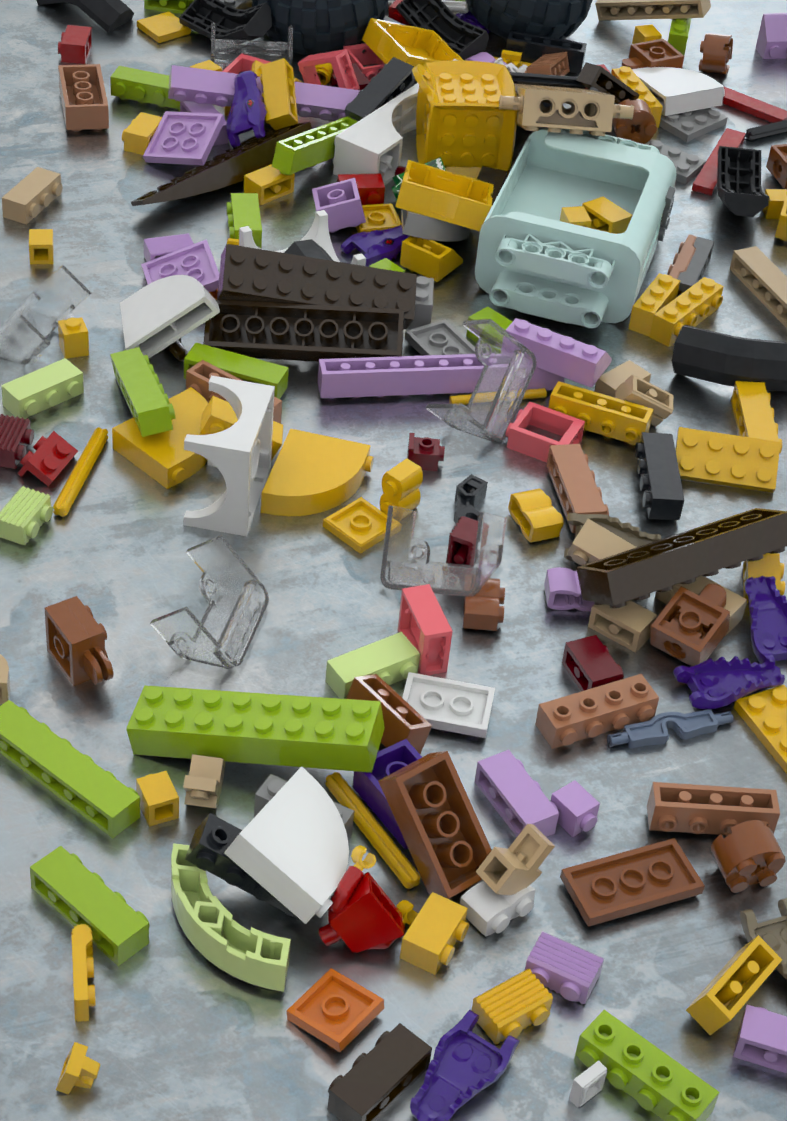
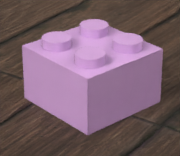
M355 178L312 189L316 211L325 210L328 214L329 233L346 227H356L366 222Z

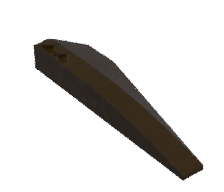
M310 121L298 123L278 130L270 128L265 131V137L257 139L253 136L242 141L239 146L226 150V153L213 157V160L206 161L204 166L198 165L183 173L184 176L172 179L171 183L157 187V190L142 195L131 201L132 206L182 199L243 181L244 175L273 163L278 141L313 129Z

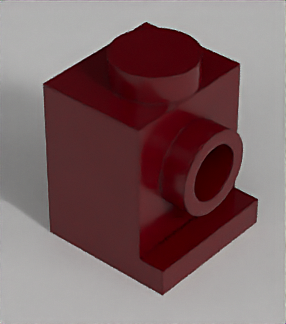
M409 433L407 459L419 465L422 470L437 471L438 462L444 461L445 446H440V439L414 437L415 433Z

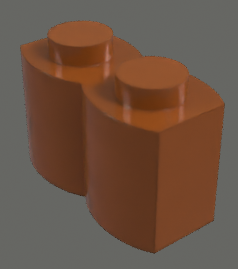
M467 576L463 628L497 631L498 623H503L504 606H499V604H504L505 588L500 587V579Z

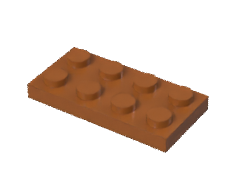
M675 838L562 869L560 875L563 884L588 927L702 894L705 887Z

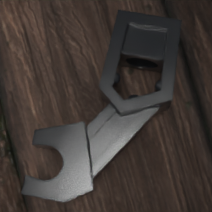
M471 474L456 486L455 523H458L462 516L476 521L480 520V513L475 507L486 497L488 482Z

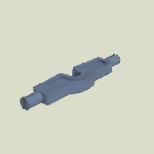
M710 709L687 714L665 712L656 715L650 721L625 725L623 732L608 734L607 742L610 747L627 743L631 749L665 744L669 739L667 728L673 729L682 740H687L699 735L716 732L718 725L733 723V715L731 711L713 714Z

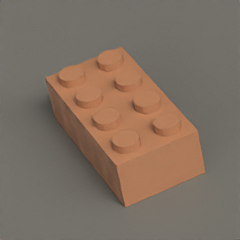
M100 64L58 65L59 90L66 130L109 129L108 101Z

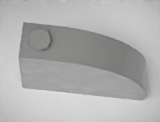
M401 209L402 234L435 241H461L467 239L470 235L471 229Z

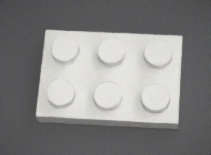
M408 672L402 698L432 725L431 728L486 738L495 688Z

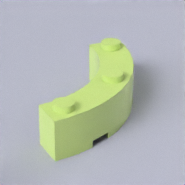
M173 843L171 855V897L176 917L187 938L206 959L233 977L259 987L284 992L291 939L267 934L252 927L251 930H248L234 921L233 915L221 904L216 896L212 895L208 886L206 871L185 860L190 845Z

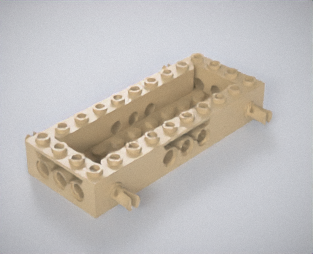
M514 84L516 97L500 95L499 109L517 110L516 125L530 131H538L539 127H548L547 132L561 133V129H570V134H583V130H587L589 134L605 136V132H611L613 118L633 119L634 106L614 104L615 95L580 88ZM542 101L545 102V103H549V104H551V105L548 106V107H545V106L543 105ZM563 104H569L571 105V107L564 108Z

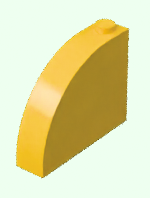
M192 387L169 398L176 419L171 420L173 430L142 437L134 418L112 428L113 449L167 490L194 475L207 463L205 457L184 450V440L187 434L202 435L200 434L201 417L208 404L206 399Z
M290 428L261 492V513L276 516H306L325 512L343 504L360 488L366 472H371L374 457L370 456L371 445Z

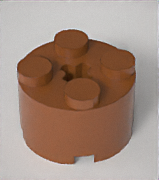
M705 34L704 41H701L700 53H703V58L699 62V71L728 74L730 65H727V63L732 59L733 52L732 35Z
M627 99L620 102L618 105L634 106L633 119L613 118L612 127L616 137L646 144L657 131L656 121L649 105L641 99L631 101Z
M760 820L739 823L730 828L732 834L725 838L720 834L713 841L711 853L726 884L733 893L741 892L752 884L759 883L762 887L771 885L777 880L776 873L779 872L786 862L785 856L769 825L765 826L763 821Z

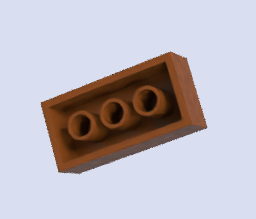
M448 751L429 753L378 781L429 896L434 892L449 899L482 880L476 873V870L492 849Z

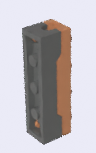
M689 234L686 241L681 242L678 253L675 254L673 264H670L667 275L680 280L677 297L702 279L711 259L714 246L713 240Z

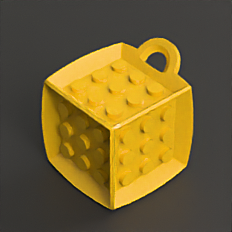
M466 60L427 62L413 67V75L419 84L416 109V149L418 162L425 164L441 157L447 172L477 179L482 166L505 170L508 177L515 146L517 110L499 109L500 95L516 97L514 82L507 67L496 63Z

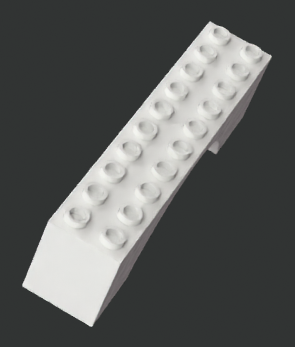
M418 83L336 135L333 158L334 175L381 173L384 185L393 180L392 177L395 176V170L401 164L402 135L416 129Z

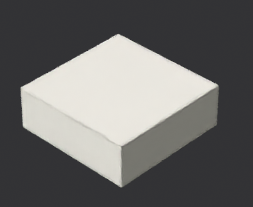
M599 1060L573 1080L569 1100L577 1108L581 1107L603 1089L607 1068Z

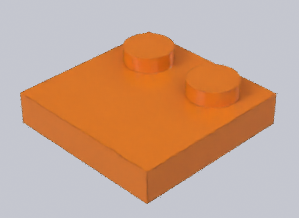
M331 968L286 1010L287 1020L338 1052H341L384 1009V999Z

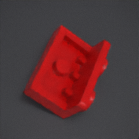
M53 431L47 439L42 436L33 446L36 450L34 454L29 451L19 462L23 467L17 474L22 477L28 470L49 487L76 455L78 450Z

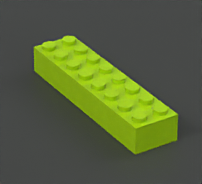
M144 685L126 730L133 755L192 759L193 754L223 758L225 762L291 767L302 766L304 768L372 773L385 726L381 701Z

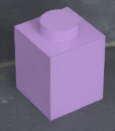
M574 780L552 793L551 801L557 806L559 811L557 823L572 837L583 831L587 832L595 826L598 820L597 815L600 803L577 781Z

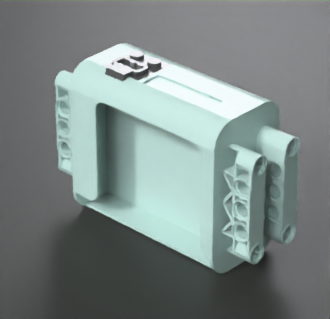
M548 128L534 131L527 138L482 224L476 257L475 279L478 285L485 292L489 293L490 301L496 306L592 329L597 328L601 322L618 323L624 321L632 311L659 241L663 242L665 231L668 229L669 216L674 202L676 168L667 156L660 154L659 150L652 145L636 143L632 140L610 135L595 136L589 134L587 130H583V134H570V129H561V133L547 132ZM602 196L632 214L627 230L621 234L609 233L560 221L562 207L582 206V203Z

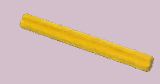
M98 427L94 430L53 505V513L56 516L65 517L68 514L108 439L107 429Z
M334 772L332 775H328L325 783L327 788L341 805L354 810L353 821L404 887L412 889L414 886H418L421 878L420 874L341 774Z

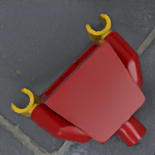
M362 845L356 846L353 849L351 858L355 864L348 867L330 898L333 904L328 909L329 923L319 928V935L326 946H330L342 939L350 950L355 953L364 950L387 949L397 938L404 935L405 924L411 925L418 915L416 911L412 910L414 905L407 900H402L395 906L370 873L364 874L362 872L364 868H372L376 863V857L372 853H368L362 861V857L367 850Z

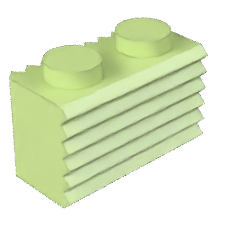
M22 486L0 511V537L26 546L29 539L37 536L40 526L48 522L52 517L53 507L51 506L50 495H45L43 492L40 493L34 489L31 490L29 487L25 488Z

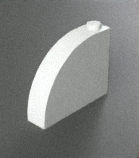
M672 67L632 69L661 103L664 116L721 106L723 103L724 86L705 74Z
M188 275L168 276L146 285L120 302L125 349L129 350L139 347L143 355H148V358H151L220 313L216 299L197 279Z
M301 766L239 833L224 853L302 922L307 924L315 914L321 918L333 904L329 897L335 891L346 872L349 845L343 820L334 802L318 781Z

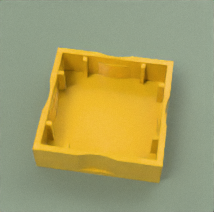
M371 18L362 38L385 64H388L393 57L414 67L417 64L423 65L427 62L463 60L434 30Z
M408 160L395 207L480 231L492 207L494 184Z

